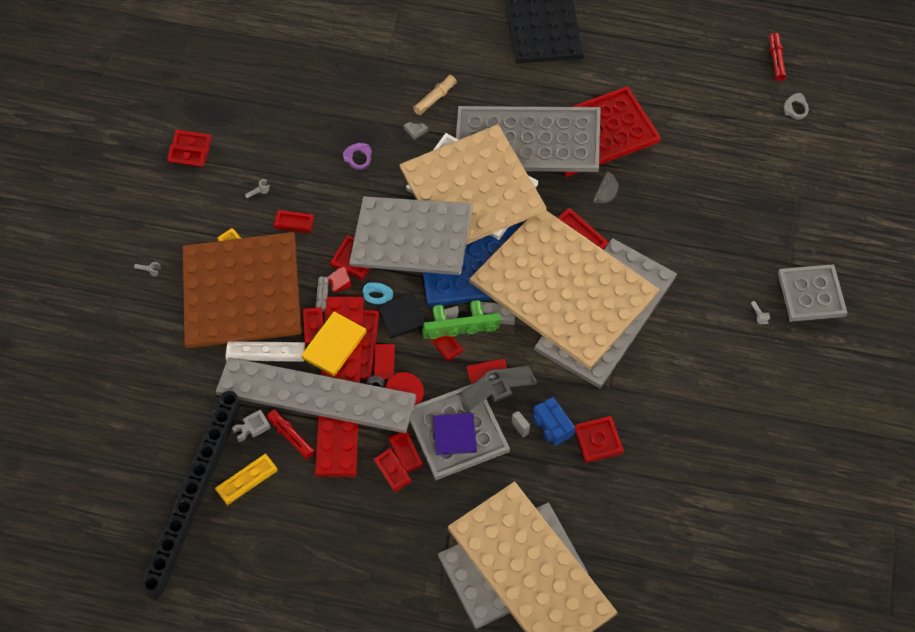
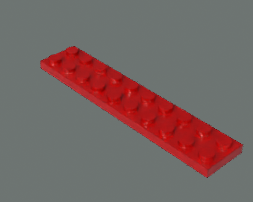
M327 297L324 324L332 313L336 312L363 327L364 297ZM363 338L335 376L321 370V376L361 383ZM319 416L316 477H357L359 424Z

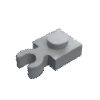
M259 410L243 419L244 424L235 425L232 431L233 433L242 432L241 435L237 436L238 441L241 442L246 439L248 434H251L254 438L271 428L262 411Z

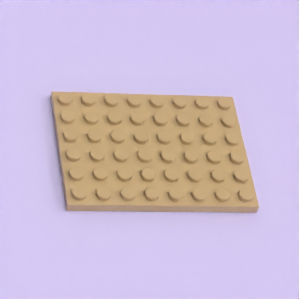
M547 210L527 219L470 278L472 285L589 370L601 359L660 291L659 288Z

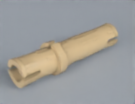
M449 75L443 82L435 85V88L413 107L415 113L422 115L440 97H444L447 91L457 84L456 79Z

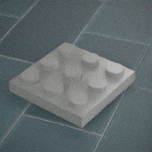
M834 264L779 269L778 276L790 322L846 317L847 309Z

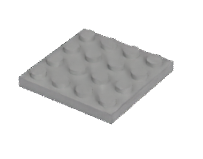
M471 385L414 405L409 422L435 481L510 452L509 445L485 399L469 412L474 414L477 453L436 455L433 416L467 414L468 412L461 401V393Z

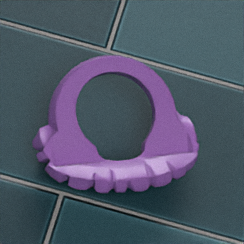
M356 143L348 146L343 152L344 162H348L356 170L367 168L371 162V147L365 143ZM361 151L364 153L367 161L363 165L355 164L352 160L354 152Z

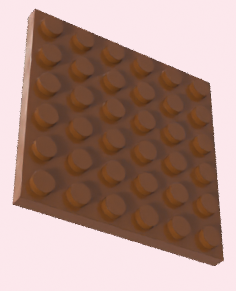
M294 232L183 246L184 334L186 349L227 344L228 341L243 342L302 334Z

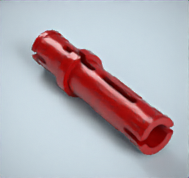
M772 33L769 35L771 46L769 51L773 59L775 79L783 81L787 78L782 55L783 46L780 43L779 34Z
M274 409L267 415L266 418L277 428V432L280 435L283 434L306 460L314 455L315 450L291 427L292 424L288 420L286 421L277 410Z

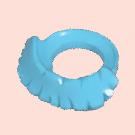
M367 283L362 290L364 299L373 304H383L392 300L393 290L381 283ZM378 292L382 293L383 297L373 298L369 294Z

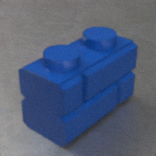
M554 397L534 407L532 420L536 426H541L543 436L547 442L551 441L554 446H557L564 440L573 437L576 428Z

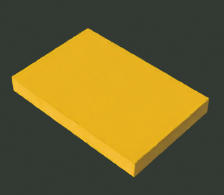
M333 312L301 357L312 365L335 376L367 331L364 327Z

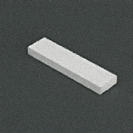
M228 341L225 357L226 360L228 358H235L245 361L304 362L301 355L305 351L306 346L305 342Z

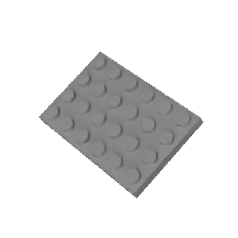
M363 196L349 264L352 267L461 275L473 206L467 203Z
M549 502L537 507L538 512L588 574ZM459 544L438 553V557L475 630L510 613Z

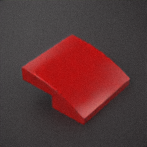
M175 130L167 162L203 167L211 144V134Z

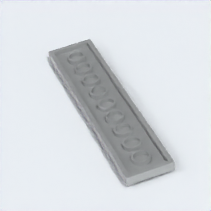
M235 358L227 359L216 389L217 395L220 396L225 391H234L238 395L239 400L402 433L407 431L416 401V394Z

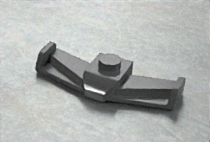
M529 366L494 369L486 372L482 378L461 393V401L469 413L489 396L493 403L511 396L512 391L510 388L536 385L537 381Z

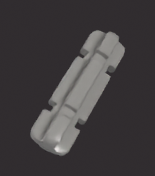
M327 277L318 278L316 308L322 307V312H325L329 281Z

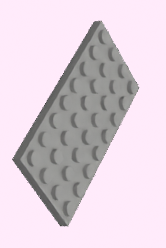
M458 106L456 139H463L499 124L525 171L599 172L601 107Z
M613 238L604 251L659 288V294L591 370L544 336L541 337L534 348V351L600 389L677 276V273Z

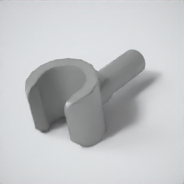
M260 180L259 187L246 193V198L259 192L262 194L268 193L270 185L266 186L267 180Z
M152 262L150 266L135 264L134 268L149 271L150 275L155 277L158 275V271L153 269H161V266L158 262Z
M751 302L757 314V323L768 324V320H770L769 313H762L756 302Z

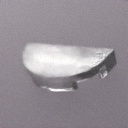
M608 171L594 198L596 203H607L617 195L619 184L614 175Z

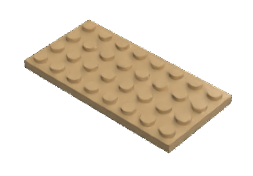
M513 482L448 526L449 532L524 632H594L617 615L618 612L516 482Z

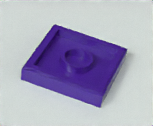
M473 413L433 416L436 455L477 453Z

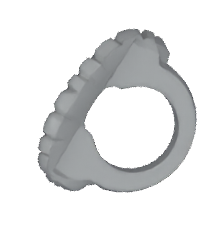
M802 93L793 94L784 103L785 116L790 115L797 120L807 116L809 107ZM792 103H801L805 108L804 114L795 113Z

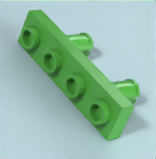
M476 300L470 303L472 317L446 320L444 307L437 305L432 309L435 321L426 322L423 325V339H437L441 336L454 337L458 334H474L479 331L491 332L499 328L500 314L484 315L481 301Z

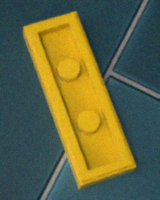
M265 453L215 487V490L225 504L229 505L277 472V467Z

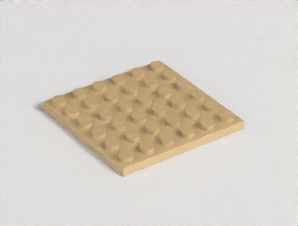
M499 124L399 164L400 170L416 200L472 204L473 210L466 245L546 211L543 200Z

